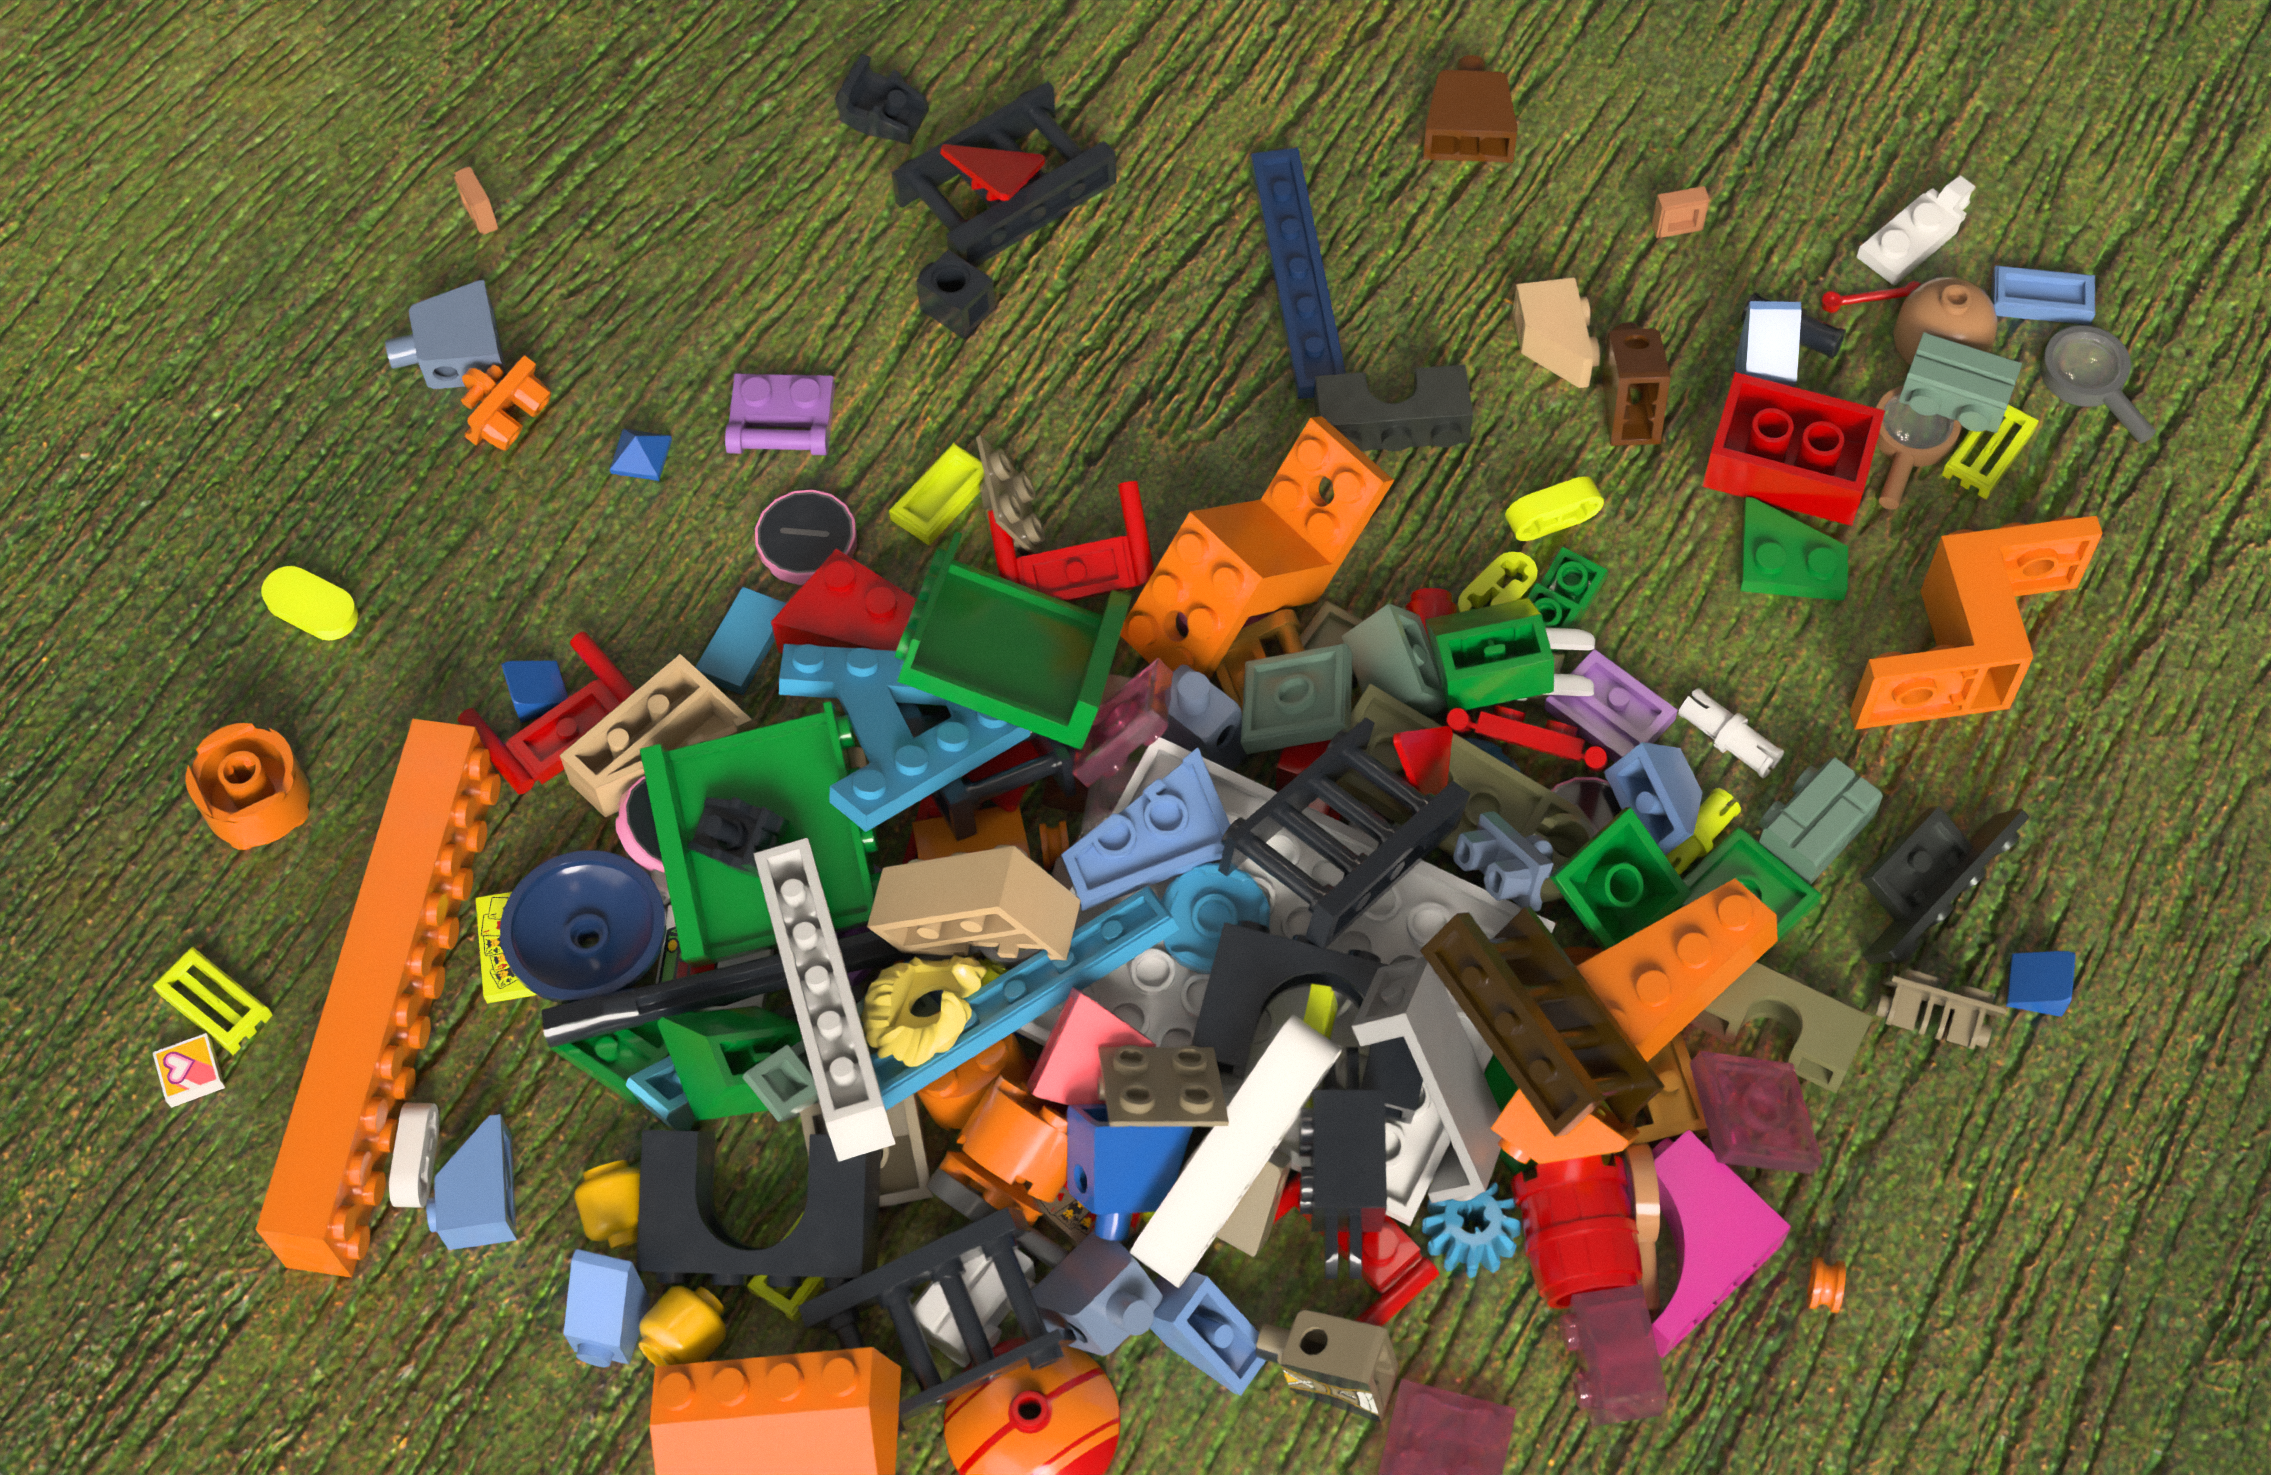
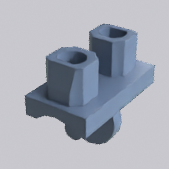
M1495 811L1481 813L1477 830L1459 835L1453 856L1454 862L1464 871L1479 869L1485 875L1486 891L1497 901L1512 899L1522 909L1526 906H1531L1534 911H1540L1542 905L1540 888L1544 880L1548 879L1553 873V863L1551 862L1553 849L1551 844L1540 835H1531L1524 838Z

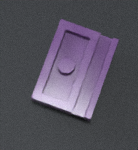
M1595 649L1571 673L1584 676L1593 681L1594 695H1550L1545 701L1544 709L1560 722L1577 727V734L1591 745L1604 749L1607 757L1615 763L1641 742L1653 744L1676 720L1678 711Z

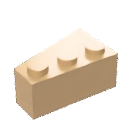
M679 654L564 751L560 758L570 785L604 817H607L619 811L620 804L618 805L621 795L641 777L645 776L640 754L641 748L662 744L670 751L754 730L752 719Z
M999 845L991 850L973 853L956 852L949 857L931 860L915 859L909 861L908 864L884 867L867 927L901 953L957 954L958 956H967L970 946L999 947L997 953L1003 958H1017L1019 948L1045 949L1048 951L1047 956L1050 960H1067L1081 900L1028 858L1024 850L1012 845Z

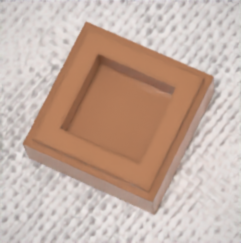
M468 166L454 172V180L462 203L479 233L486 235L499 229L489 198L471 167Z
M1705 186L1657 195L1652 220V227L1656 238L1703 230L1709 204V197Z

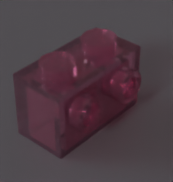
M1642 1284L1572 1295L1567 1315L1560 1316L1561 1336L1566 1352L1575 1351L1579 1372L1572 1375L1574 1395L1579 1409L1588 1408L1591 1426L1661 1416L1669 1398Z

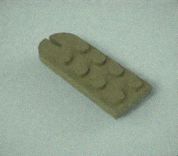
M1369 684L1351 712L1350 730L1365 717L1375 723L1366 752L1401 777H1406V773L1393 744L1394 733L1443 727L1372 684ZM1453 733L1447 785L1454 781L1467 790L1470 795L1458 828L1437 846L1439 849L1454 856L1459 835L1465 832L1476 831L1481 813L1495 811L1524 838L1531 835H1540L1551 844L1553 849L1551 862L1553 863L1554 873L1595 835L1588 818L1571 802ZM1350 769L1335 782L1359 801L1394 822L1404 825L1411 818L1412 812L1354 769ZM1550 877L1544 880L1540 888L1542 902L1564 898Z

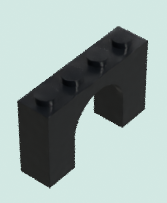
M1241 920L1237 922V925L1224 922L1191 1045L1196 1047H1214L1219 1074L1244 1080L1259 1021L1266 1008L1277 997L1292 989L1317 984L1331 987L1332 990L1348 998L1359 1010L1378 968L1388 965L1380 963L1381 958L1368 951L1351 949L1345 954L1326 948L1322 949L1305 938L1306 935H1294L1292 939L1272 935L1268 927L1257 922ZM1404 1036L1370 1044L1360 1090H1385V1118L1411 1125L1416 1112L1423 1078Z
M642 1130L636 1271H656V1282L691 1283V1273H711V1284L746 1285V1274L767 1275V1286L801 1287L802 1276L823 1277V1288L835 1289L877 1269L881 1149L838 1162L830 1135L810 1134L808 1195L803 1216L789 1236L778 1244L764 1249L747 1245L738 1240L726 1229L718 1216L713 1194L716 1132Z

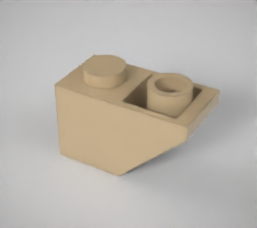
M1575 277L1516 284L1512 314L1521 354L1578 388L1589 387L1592 367L1599 366L1600 351L1596 336L1589 337L1587 326L1590 324L1589 302L1586 296H1579Z

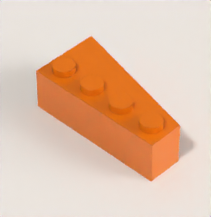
M1734 878L1576 966V968L1646 1062H1648L1778 941L1777 914Z

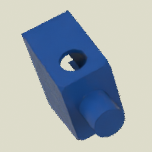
M1106 1103L1068 1105L1067 1187L1070 1195L1091 1213L1097 1214L1094 1233L1098 1237L1110 1241L1126 1240L1129 1237L1132 1213L1156 1212L1175 1185L1193 1126L1110 1127Z

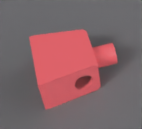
M1072 987L1026 1087L1033 1095L1039 1098L1065 1105L1105 1104L1106 1100H1098L1097 1093L1098 1077H1102L1098 1047H1121L1125 1045L1156 1047V1044L1088 995Z

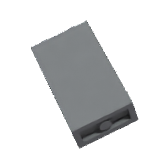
M1425 957L1380 967L1351 1027L1360 1046L1404 1036L1451 1140L1437 1168L1428 1191V1196L1432 1203L1450 1199L1456 1201L1470 1200L1480 1193L1486 1192L1501 1147L1497 1143L1501 1136L1491 1130V1127L1501 1112L1448 992Z

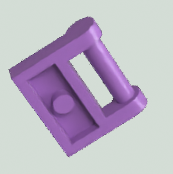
M735 374L729 424L726 426L725 433L726 452L743 454L744 449L811 450L812 455H828L835 394L833 376ZM747 426L811 428V430L747 429Z

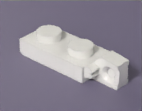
M1959 176L1946 185L1941 193L1933 188L1927 191L1926 194L1923 193L1859 247L1857 258L1893 286L1898 284L1957 233L1960 223L1967 214L1963 209L1970 204L1969 198L1975 186L1962 176Z

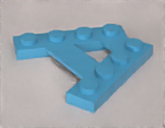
M784 644L779 675V695L838 699L845 714L849 715L851 726L870 763L831 785L829 802L865 832L1030 736L1029 730L897 682L904 661L894 658L896 651L825 647L811 644ZM896 702L946 705L952 717L913 738Z

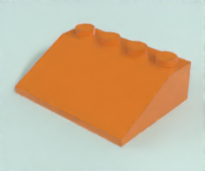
M873 1347L656 1366L649 1424L655 1474L895 1475L901 1367Z

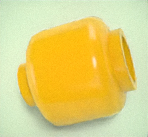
M620 1160L598 1166L583 1173L585 1182L577 1187L574 1198L587 1238L593 1241L608 1240L611 1249L625 1247L638 1242L640 1168L629 1167L627 1160Z
M672 1287L642 1318L639 1330L643 1339L639 1342V1347L655 1366L705 1362L726 1337V1328L720 1317L724 1312V1307L710 1291L703 1287H698L695 1292L685 1287Z

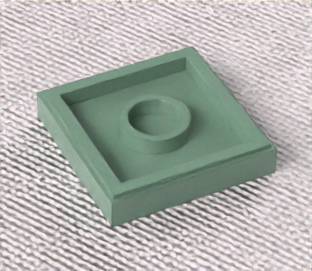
M1347 643L1245 662L1241 744L1246 754L1331 740L1342 729L1350 731L1352 653Z

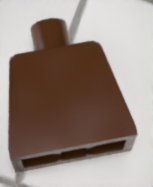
M1466 55L1460 58L1457 62V70H1443L1438 73L1426 121L1423 160L1514 162L1518 126L1507 75L1497 71H1485V61L1477 55Z
M1626 322L1617 325L1608 333L1602 382L1610 446L1661 444L1671 376L1660 331L1654 328L1641 329L1635 323ZM1629 387L1637 389L1642 397L1638 403L1633 405Z

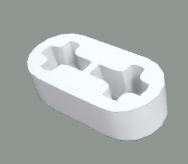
M406 1102L401 1109L389 1180L390 1200L394 1207L423 1208L426 1206L431 1188L439 1136V1112L437 1105L434 1103Z

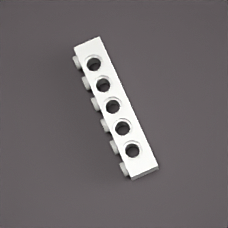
M805 838L754 853L825 1124L838 1162L895 1145L809 840Z

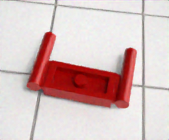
M1128 481L1117 485L1127 533L1126 536L1016 558L1013 538L995 522L993 510L987 511L999 577L1065 602L1110 594L1111 590L1120 592L1137 586H1146L1155 570L1138 481Z
M585 631L577 633L571 639L570 646L599 679L592 681L516 733L506 743L499 739L474 708H468L458 716L457 721L460 725L476 727L484 748L489 750L491 763L519 795L528 792L533 787L535 781L538 780L542 785L563 771L564 766L560 755L637 691Z
M1495 705L1493 714L1481 711L1477 724L1461 708L1452 709L1447 715L1448 725L1461 736H1467L1472 731H1475L1481 736L1578 763L1584 761L1589 770L1594 773L1604 771L1608 765L1606 752L1601 747L1593 746L1585 754L1583 753L1586 741L1577 738L1578 728L1547 719L1545 728H1540L1524 723L1526 713Z
M1298 1172L1285 1184L1273 1225L1294 1206L1300 1212L1301 1172ZM1386 1214L1381 1232H1362V1278L1381 1296L1353 1320L1379 1327L1386 1324L1440 1275L1435 1265L1420 1254V1248ZM1303 1215L1311 1224V1215ZM1338 1232V1253L1348 1262L1347 1232Z

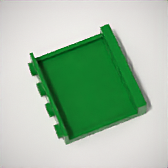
M955 531L948 550L938 546L907 626L902 634L894 658L904 661L897 682L1082 750L1101 703L1131 596L1111 590L1102 615L953 560L963 534Z
M831 701L823 703L825 712L670 751L662 744L640 749L682 959L693 968L778 948L760 878L739 873L688 848L690 840L692 841L705 809L704 802L706 797L732 800L733 797L739 798L755 807L762 808L764 806L789 820L790 823L784 838L777 837L778 841L782 843L781 845L808 838L835 932L839 933L868 925L882 871L875 873L871 852L879 851V843L875 827L865 832L829 802L830 786L861 769L860 766L852 768L848 748L856 746V739L849 715L841 716Z

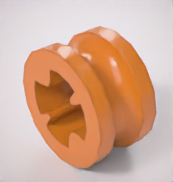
M1066 820L1059 821L1055 828H1049L1046 823L1039 824L1044 871H1051L1057 857L1069 849Z
M1815 1256L1813 1258L1808 1280L1807 1308L1816 1309L1818 1305L1825 1304L1830 1312H1839L1845 1288V1261L1836 1260L1835 1264L1827 1265L1822 1257Z

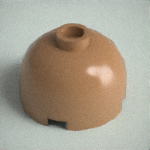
M1953 276L1937 277L1917 286L1905 299L1898 314L1893 336L1896 349L1909 365L1913 362L1923 332L1990 353L1997 333L1998 320L1995 307L1982 288L1969 280Z

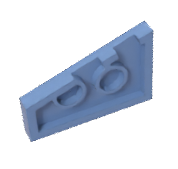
M1198 747L1183 758V763L1162 780L1158 778L1145 788L1143 795L1118 814L1113 813L1061 854L1062 862L1076 897L1081 900L1080 907L1082 911L1143 889L1148 885L1151 886L1191 871L1195 866L1212 863L1222 858L1224 846L1221 844V839L1230 826V822Z

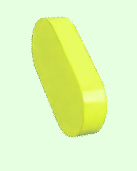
M295 566L279 568L270 573L263 582L261 593L269 611L276 617L323 640L340 639L349 634L357 624L358 610L351 595L347 591L302 568Z

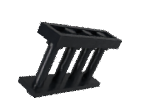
M1047 81L1033 90L1022 93L1015 101L919 157L907 160L891 173L897 205L903 208L921 198L950 231L946 234L948 250L974 267H977L1116 184V156L1113 149L1105 141L1089 150H1082L1054 120L1056 118L1054 86ZM1037 129L1067 161V163L1050 173H1043L1039 169L1026 182L1028 186L1018 191L1008 201L999 199L988 201L986 198L988 191L985 188L974 190L989 209L971 220H965L937 189V187L957 175H960L972 188V178L940 154L941 146L945 144L1024 152L1015 141Z
M896 702L913 738L952 717L948 708L930 715L927 710L920 713L917 708L918 704ZM1030 731L1028 738L1012 747L1030 741L1039 757L973 783L969 779L961 781L958 778L930 794L958 842L977 834L974 811L980 809L981 802L1050 775L1053 776L1066 798L1076 795L1073 772L1079 770L1080 767L1074 748Z
M1367 717L1350 731L1346 729L1339 731L1330 741L1325 753L1246 820L1242 817L1236 819L1228 827L1221 839L1224 850L1218 871L1227 877L1248 858L1309 904L1308 911L1312 913V917L1305 938L1322 949L1327 948L1458 828L1470 795L1467 790L1454 781H1451L1436 796L1431 792L1425 795L1366 752L1375 724ZM1350 769H1354L1412 812L1411 818L1404 825L1398 822L1392 825L1335 782ZM1319 798L1379 843L1378 847L1369 856L1365 853L1357 855L1301 812ZM1282 828H1285L1344 873L1343 879L1335 887L1330 884L1322 886L1266 842Z
M1011 1207L1003 1208L798 1306L806 1328L828 1329L830 1335L836 1334L842 1350L866 1347L858 1324L862 1322L861 1312L878 1304L881 1310L888 1309L921 1393L899 1403L898 1436L906 1432L903 1424L904 1421L1026 1364H1029L1031 1371L1054 1364L1065 1357L1061 1348L1077 1341L1073 1330L1058 1328L1049 1333L1014 1252L1019 1247L1016 1239L1032 1231L1023 1210ZM983 1254L986 1261H993L1026 1340V1344L996 1358L962 1277L966 1273L964 1263ZM928 1280H932L934 1286H941L974 1367L945 1382H942L910 1302V1299L914 1297L911 1288Z

